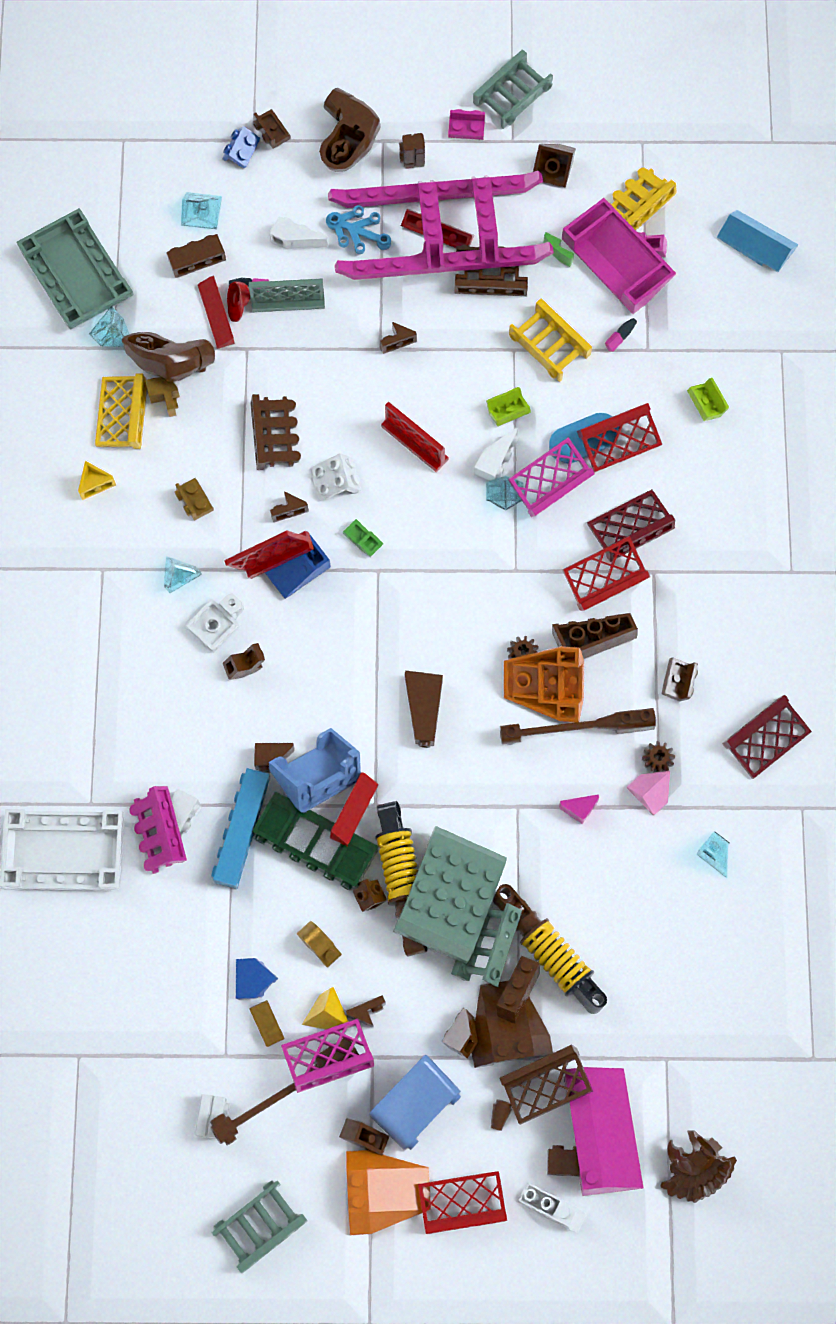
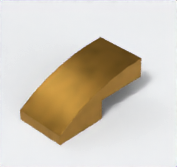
M268 1000L249 1008L266 1047L285 1039Z

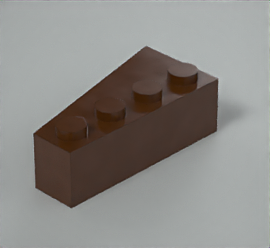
M631 613L605 616V618L601 619L590 618L588 621H570L567 624L560 625L559 623L552 624V635L558 647L580 648L585 659L637 639L638 628Z

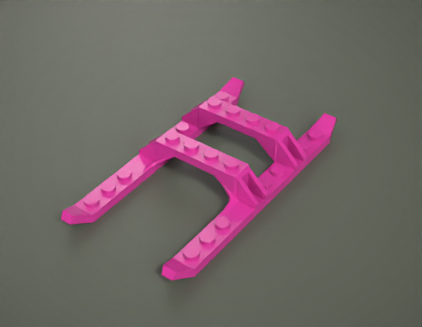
M539 171L520 175L497 177L484 175V177L480 178L471 176V179L438 182L430 180V182L418 181L415 184L357 189H330L328 200L345 208H354L357 205L367 207L420 202L424 236L423 250L419 254L357 261L337 260L334 265L335 272L353 280L537 264L554 253L550 242L530 246L498 248V231L493 196L526 193L543 182L542 174ZM474 197L480 250L443 253V235L438 200Z

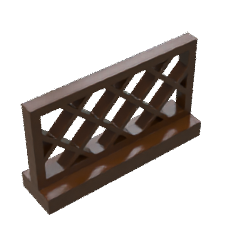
M571 1044L499 1078L506 1090L519 1125L593 1092L580 1060L577 1047ZM573 1060L577 1064L575 1074L565 1071L568 1063ZM554 1069L560 1071L556 1083L547 1079L550 1071ZM564 1073L573 1076L569 1088L560 1085ZM534 1078L542 1080L538 1091L529 1088ZM577 1078L583 1080L586 1089L580 1092L573 1090ZM546 1082L555 1085L551 1096L542 1093ZM517 1086L524 1088L520 1100L515 1098L511 1089ZM559 1087L568 1090L563 1100L555 1099ZM528 1090L537 1093L533 1105L524 1102ZM541 1095L550 1099L547 1107L543 1109L536 1107ZM522 1104H526L531 1107L528 1116L522 1118L519 1111Z

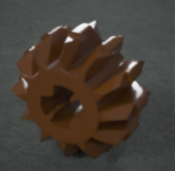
M518 636L516 637V642L510 641L511 647L507 648V652L510 653L508 659L524 656L521 654V649L525 650V655L536 653L539 646L533 645L534 639L527 641V636H524V639L521 640Z
M656 741L655 746L649 743V749H644L643 753L645 755L642 756V760L647 761L644 767L648 768L651 766V773L655 769H657V772H662V769L669 771V767H673L674 762L672 760L675 759V755L670 754L673 751L672 747L666 749V742L663 746H660L659 741ZM656 754L660 755V758L662 757L661 761L655 758Z

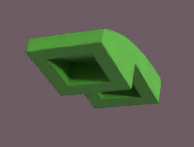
M545 232L543 243L550 242L554 251L552 255L558 261L570 267L574 260V253L561 247V239Z
M357 519L342 532L369 557L384 544Z

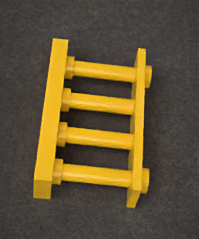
M540 298L535 305L536 313L519 328L513 324L509 325V336L514 342H518L547 370L551 378H556L561 382L563 379V371L561 370L578 355H582L587 359L591 355L592 346ZM539 319H544L548 322V326L531 341L523 334ZM552 331H557L561 338L544 353L536 347ZM565 343H570L574 350L555 365L549 357Z

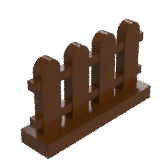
M252 394L250 406L256 470H264L265 464H269V467H274L275 464L288 463V467H292L294 463H298L301 459L299 451H292V446H296L300 438L297 434L290 432V429L296 428L298 424L296 417L289 416V412L295 410L296 402L292 399H287V396H282V400H269L268 397L260 400L259 394ZM270 412H283L284 417H270ZM271 429H285V434H272ZM287 446V451H273V447ZM264 447H268L267 452H265Z

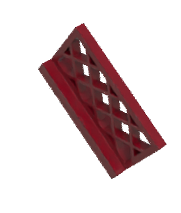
M651 489L587 522V525L603 549L608 547L604 542L605 536L616 538L614 543L618 542V539L622 540L630 536L637 549L675 529L676 519L672 514L668 513L658 496ZM650 496L654 500L653 506L643 504L644 499ZM631 506L639 507L637 514L629 513L627 509ZM641 508L652 510L650 517L640 515ZM654 511L662 512L665 516L661 519L652 518ZM615 514L622 515L621 523L610 521L611 516ZM625 516L635 518L634 525L624 524ZM638 519L648 521V525L644 528L636 526ZM604 523L606 527L604 531L597 530L594 525ZM608 526L619 527L617 534L607 532ZM622 528L632 530L628 536L620 535ZM627 542L620 546L619 553L624 555L629 553L630 548ZM606 552L609 562L612 561L614 553Z
M785 694L722 743L726 749L730 750L752 779L756 778L812 732L788 702L790 700ZM785 708L791 713L790 721L781 720V711ZM769 721L777 722L776 733L766 731ZM780 723L790 724L789 734L779 733ZM794 724L800 725L805 732L800 736L793 735ZM754 733L762 734V744L752 743V735ZM766 734L776 736L775 746L765 745ZM779 736L789 737V743L786 748L778 747ZM739 745H748L747 756L740 755L735 748ZM751 746L761 747L760 758L750 757ZM765 748L774 749V757L772 759L764 758ZM750 760L760 761L759 769L755 773L749 767Z

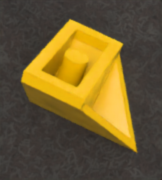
M85 460L78 488L82 500L116 486L113 475Z
M334 987L329 988L318 996L302 1025L326 1030L348 1022Z

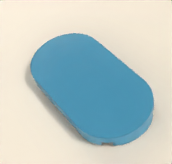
M595 413L557 429L550 437L549 450L569 437L583 459L588 457L577 431L613 416L607 413ZM610 430L606 431L604 439L613 443L616 433ZM594 437L587 439L589 447L596 449L599 439ZM602 441L599 451L608 449L611 445ZM567 444L561 447L560 455L570 456L571 450ZM559 458V461L568 464L569 459Z

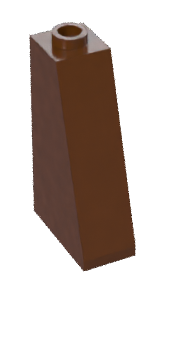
M405 670V685L415 744H419L418 746L422 748H430V746L435 745L443 675Z

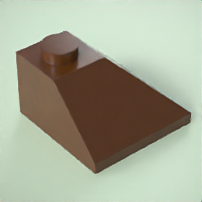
M539 144L533 172L539 171L542 174L544 183L566 188L576 148L562 144Z

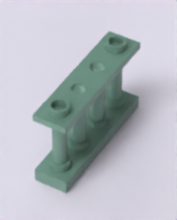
M522 49L473 93V103L477 107L482 103L489 105L502 117L501 128L504 129L507 125H512L516 117L543 92L551 89L553 74L550 73L545 78L539 75L527 64V52ZM519 69L524 70L539 84L531 89L515 76V73ZM506 81H511L526 96L519 101L503 87V84ZM494 92H499L514 107L507 112L490 96Z
M506 903L504 911L493 910L494 906L490 905L469 961L465 964L455 960L451 972L452 975L464 981H470L472 974L483 976L482 980L498 987L522 910L509 903ZM490 917L501 919L498 930L487 929ZM484 936L495 938L492 949L481 947ZM478 955L489 957L486 968L475 966Z
M273 1180L263 1186L264 1191L228 1220L224 1221L222 1219L213 1226L215 1229L211 1232L213 1236L216 1237L218 1234H221L239 1258L238 1262L240 1264L236 1267L242 1274L308 1222L303 1214L300 1216L297 1213L295 1214L276 1188L281 1185L278 1180L276 1182H273ZM269 1194L289 1219V1225L283 1229L281 1226H277L260 1203ZM252 1207H254L272 1232V1238L267 1242L259 1237L244 1216ZM236 1220L255 1244L254 1248L256 1251L251 1255L243 1251L227 1229Z

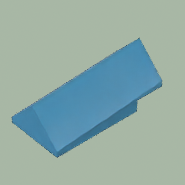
M739 210L729 214L717 235L718 239L761 266L765 264L776 272L781 270L799 245Z

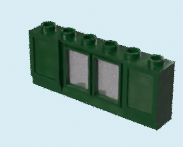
M276 791L252 830L253 836H255L254 839L263 845L265 843L272 845L274 851L280 854L285 852L294 862L299 863L301 861L307 864L306 868L313 872L318 870L324 873L323 877L330 881L335 879L341 882L340 886L349 891L359 887L358 883L364 878L379 851L378 845L355 833L348 846L330 839L334 822L312 810L300 812L289 798Z

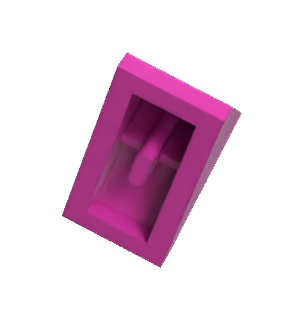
M599 794L562 800L559 803V808L583 824L597 805Z

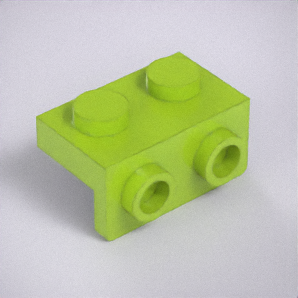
M713 377L708 378L705 383L691 386L687 390L703 421L719 418L729 409V405Z
M520 387L486 400L489 415L497 427L531 413L530 406L523 398Z

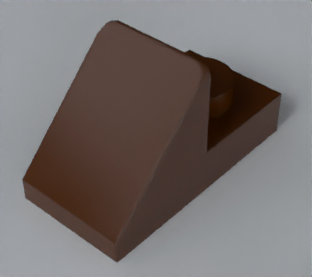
M392 322L394 335L385 336L380 340V349L385 354L416 343L417 333L412 329Z
M285 491L283 492L287 505H276L270 510L273 523L309 512L306 501Z
M383 995L347 1010V1017L353 1020L358 1019L360 1023L374 1028L369 1012L372 1011L375 1014L382 1011L386 1001Z

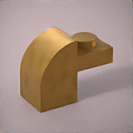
M162 377L145 380L151 404L165 401L169 417L177 416L175 409L179 407L176 398H180L176 384L174 382L169 383Z
M311 920L296 933L327 968L342 955L332 940Z

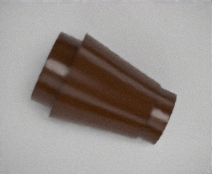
M496 1099V1102L493 1103L490 1128L502 1131L512 1111L511 1103Z

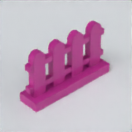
M153 786L149 788L148 796L143 799H134V804L129 808L130 814L138 816L139 822L134 826V831L136 834H142L144 839L139 844V850L142 853H147L149 858L144 862V869L152 871V874L158 873V868L164 865L170 867L173 865L172 863L187 861L168 786ZM151 809L152 815L145 818L144 813ZM156 828L157 834L150 837L149 831ZM161 846L162 852L155 855L154 849Z

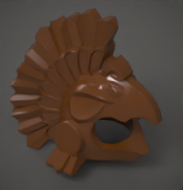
M687 1130L693 1150L688 1154L684 1152L682 1147L675 1146L673 1139L669 1141L667 1153L671 1161L670 1171L674 1173V1176L669 1180L661 1182L660 1187L666 1189L667 1194L671 1197L674 1195L678 1199L686 1197L687 1202L697 1203L699 1200L715 1194L717 1190L721 1189L722 1185L727 1183L735 1169L734 1165L737 1159L735 1156L730 1158L719 1156L718 1152L723 1147L713 1137L707 1141L695 1130Z

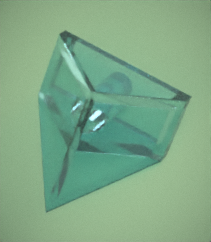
M110 306L89 335L100 346L123 347L121 339L129 335V331L124 318Z
M508 476L486 482V501L495 504L505 511L522 501L509 483L508 479L510 477ZM514 480L518 487H523V482Z
M166 556L163 586L169 594L202 575L196 566Z
M714 831L699 848L696 855L727 878L728 845L730 842Z

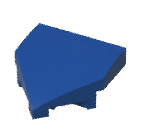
M257 958L236 959L235 999L244 1000L263 997L264 992L279 978Z

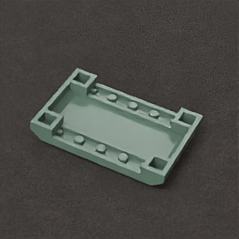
M80 208L16 242L25 260L70 330L134 295Z
M435 826L393 932L467 964L474 951L506 865L507 857Z

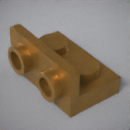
M196 477L182 485L179 483L175 484L176 491L174 493L179 501L183 500L185 504L183 506L187 516L191 515L194 521L214 511Z

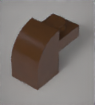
M254 643L243 653L230 655L222 664L228 679L233 680L259 671L263 668L262 663L265 661V657L259 643Z

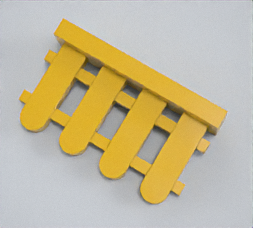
M644 167L639 168L637 171L639 179L637 181L627 179L625 181V188L627 190L625 192L616 190L612 194L614 202L611 205L635 230L640 228L677 194L676 182L672 179L668 181L665 178L661 180L654 174L652 168L649 170ZM645 182L653 189L648 191L642 184ZM633 194L640 200L636 202L629 196ZM620 205L624 209H626L627 212L624 214L616 207Z

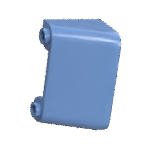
M329 728L318 735L315 749L290 763H287V760L283 757L275 758L269 762V770L293 805L300 812H306L357 782L361 774L360 751L335 730Z
M424 1055L372 1109L369 1115L404 1151L407 1148L412 1150L419 1142L417 1140L419 1134L447 1105L450 1103L454 1105L461 1098L459 1095L461 1090L430 1057Z

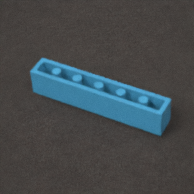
M246 768V772L241 774L239 784H241L240 792L236 791L234 797L236 805L234 810L230 811L228 821L231 822L229 828L224 830L222 838L225 840L224 845L219 847L217 858H219L218 865H214L211 874L216 884L238 889L253 839L252 830L259 819L270 782V775L268 773Z

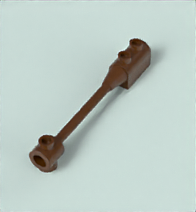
M654 708L619 711L592 721L520 729L519 723L500 725V738L502 745H512L514 743H521L522 736L591 728L616 730V734L655 730L656 716Z
M343 1038L339 1047L349 1050L352 1042ZM354 1046L352 1053L359 1055L357 1049ZM328 1047L320 1052V1054L329 1057L333 1048ZM336 1050L332 1059L338 1062L342 1061L346 1054ZM317 1057L314 1066L322 1068L327 1061ZM294 1082L234 1120H231L229 1116L226 1117L224 1113L211 1120L212 1126L210 1128L220 1144L225 1143L226 1146L236 1141L235 1135L238 1134L236 1127L296 1091Z

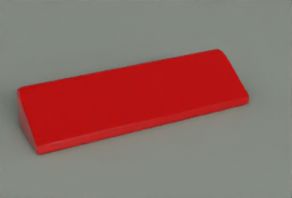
M406 209L400 226L423 235L421 213ZM441 222L444 244L454 248L461 245H471L474 234Z
M214 275L197 284L217 349L233 345L235 341Z
M361 772L330 833V839L348 846L379 786L366 773Z

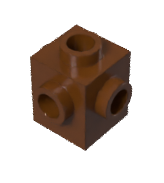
M365 879L359 882V887L352 891L362 912L376 909L387 901L378 879L372 881Z

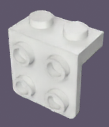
M338 453L311 468L319 500L325 501L345 490L355 494L361 491L360 479L355 470L356 464L351 456Z

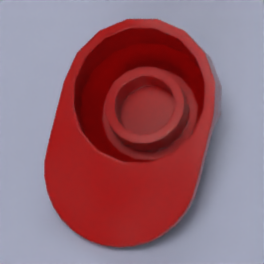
M232 282L228 288L227 307L228 315L232 322H238L241 319L244 307L251 299L249 287L243 282Z

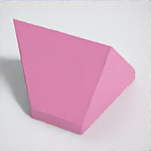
M670 771L641 774L627 786V789L653 816L668 803Z

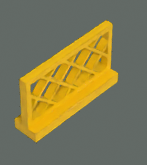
M136 373L135 376L102 377L95 439L96 447H133L134 449H141L147 396L145 381L147 379L143 373ZM107 382H115L117 384L110 392L106 389ZM127 382H133V387L129 391L123 388ZM121 388L125 394L116 400L112 395ZM111 397L115 403L107 409L105 402ZM129 397L131 404L125 409L121 403ZM119 405L123 411L115 418L111 412ZM109 414L113 420L105 426L103 419ZM127 414L130 419L123 426L119 420ZM118 423L122 428L113 435L109 429ZM125 431L128 434L127 441H119L117 437ZM106 432L112 436L107 441H101V436Z

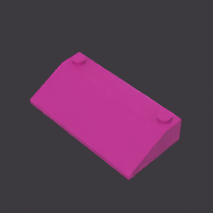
M602 198L563 228L562 240L632 314H635L644 307L676 275V272L605 198Z
M584 1067L593 1092L569 1102L580 1169L579 1180L582 1196L643 1189L624 1068ZM577 1068L566 1069L565 1071L575 1074ZM564 1073L565 1087L569 1088L573 1076ZM577 1078L573 1090L580 1092L586 1089L583 1080Z

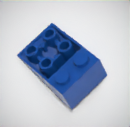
M311 535L313 550L265 572L284 599L331 568L330 559Z

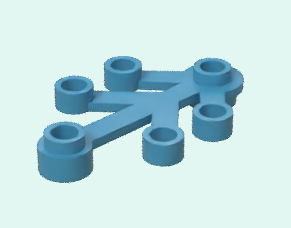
M360 205L355 206L353 211L344 214L332 212L327 215L326 224L330 229L335 230L340 247L345 248L349 245V238L344 235L342 230L344 228L349 231L357 254L365 252V244L361 242L359 235L377 242V246L381 250L390 248L391 237L388 234L379 235L363 228L372 224H379V213L373 212L370 214V217L353 223H349L347 220L355 217L361 218L364 215V208ZM341 240H346L347 242H346V243H341L340 241H341ZM361 246L363 249L358 250L357 247Z

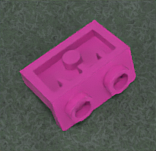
M462 109L450 110L448 138L484 140L485 112L479 110L465 111Z

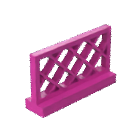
M568 437L510 477L508 481L528 509V514L534 517L595 473L592 468L588 467ZM567 444L570 448V456L560 455L563 445ZM546 457H556L555 467L545 465ZM559 458L569 459L567 469L558 468ZM572 460L579 461L583 468L578 472L572 471ZM533 466L541 467L540 477L530 476ZM545 468L554 470L553 480L543 478ZM557 471L567 472L564 482L556 481ZM519 476L525 477V488L518 487L514 480ZM529 479L539 480L538 490L528 489ZM542 481L552 483L551 491H541ZM527 491L537 493L536 501L531 505L526 499Z
M358 1019L281 1045L297 1093L374 1067V1058L369 1050ZM356 1026L358 1032L355 1038L345 1034L348 1028ZM335 1034L340 1036L336 1045L326 1041L328 1035ZM342 1038L352 1042L349 1050L339 1047ZM315 1040L320 1043L317 1051L307 1048L310 1041ZM355 1044L363 1046L365 1053L359 1055L352 1053ZM323 1045L333 1048L329 1057L319 1053ZM297 1047L301 1051L298 1057L295 1058L288 1054L287 1049ZM336 1050L346 1054L344 1060L338 1062L332 1059ZM304 1051L314 1055L310 1064L300 1060ZM317 1057L327 1061L324 1067L317 1068L313 1066ZM297 1064L307 1067L305 1074L296 1076L294 1070Z

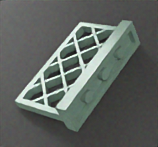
M323 278L249 282L252 313L325 309Z

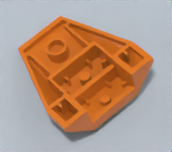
M560 646L504 660V698L558 721L579 722L584 701V658L580 648Z
M368 1150L346 1151L350 1235L373 1234L422 1213L418 1184L430 1182L429 1167L380 1155ZM424 1187V1197L431 1201L430 1187ZM425 1200V1206L427 1208L430 1203H428Z

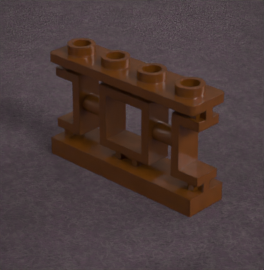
M469 245L456 246V252L480 250L479 247H470ZM519 266L501 267L500 276L482 275L483 269L464 270V274H455L454 294L527 297L528 277L519 276ZM468 273H479V280H468ZM504 274H515V281H504Z

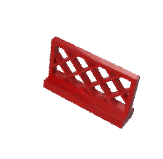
M388 401L385 404V420L381 427L437 473L449 460V457L445 454V447Z
M649 403L642 404L577 431L594 472L663 445L650 413ZM643 416H646L649 422L646 429L637 425ZM627 423L633 426L630 435L621 432L623 424ZM636 428L645 431L641 441L632 437ZM610 430L616 433L613 443L604 439L606 431ZM648 433L654 435L655 444L649 445L644 443ZM619 435L628 438L624 448L615 444ZM591 437L599 439L596 449L589 447L587 439ZM631 440L640 444L636 452L627 449ZM602 441L611 445L608 455L599 451ZM614 447L623 450L621 457L618 459L610 456ZM597 453L606 457L604 464L597 467L595 462Z
M286 530L224 560L226 566L246 571L248 578L252 579L314 548L309 532L303 531L297 534Z
M630 536L562 569L580 611H585L650 578L648 570H645ZM626 542L630 548L628 556L619 553L620 546ZM604 553H614L611 564L602 561ZM617 555L627 558L624 568L614 565ZM630 559L636 561L639 567L638 570L634 572L626 570ZM588 561L598 562L595 572L585 569ZM601 563L610 566L607 577L597 574ZM574 568L581 570L578 581L571 579L568 571ZM613 568L622 570L620 579L614 580L610 578ZM584 572L593 574L590 585L581 582ZM596 576L606 579L602 588L593 586ZM580 584L589 587L587 595L582 598L578 594Z
M499 1171L418 1184L426 1234L508 1221ZM496 1176L497 1185L493 1191L482 1185L487 1177ZM483 1178L481 1183L478 1182L476 1179ZM467 1180H473L478 1184L472 1195L462 1188ZM463 1181V1183L460 1186L455 1183ZM448 1183L458 1187L452 1198L442 1192V1189ZM443 1184V1186L440 1189L436 1187V1185ZM432 1186L438 1191L432 1201L424 1197V1187ZM480 1186L490 1193L484 1204L474 1197ZM497 1188L499 1196L494 1193ZM460 1190L470 1196L464 1207L453 1200ZM440 1193L450 1200L444 1210L433 1203ZM492 1195L500 1200L501 1209L491 1210L486 1206ZM471 1199L482 1205L478 1213L472 1214L465 1209ZM425 1200L428 1203H430L427 1208L425 1206ZM451 1202L462 1209L455 1217H451L445 1212ZM431 1205L442 1212L437 1220L428 1221L427 1211ZM483 1208H486L488 1210L486 1212H481ZM463 1211L468 1213V1215L460 1216ZM443 1214L448 1217L440 1219Z

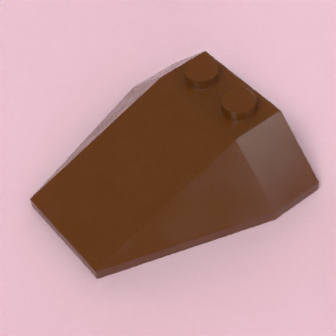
M508 981L499 982L498 987L492 984L480 985L475 1017L478 1043L472 1051L474 1068L492 1066L494 1063L529 1057H545L553 1053L550 1034L530 997H528L516 1023L497 1016L496 1005Z

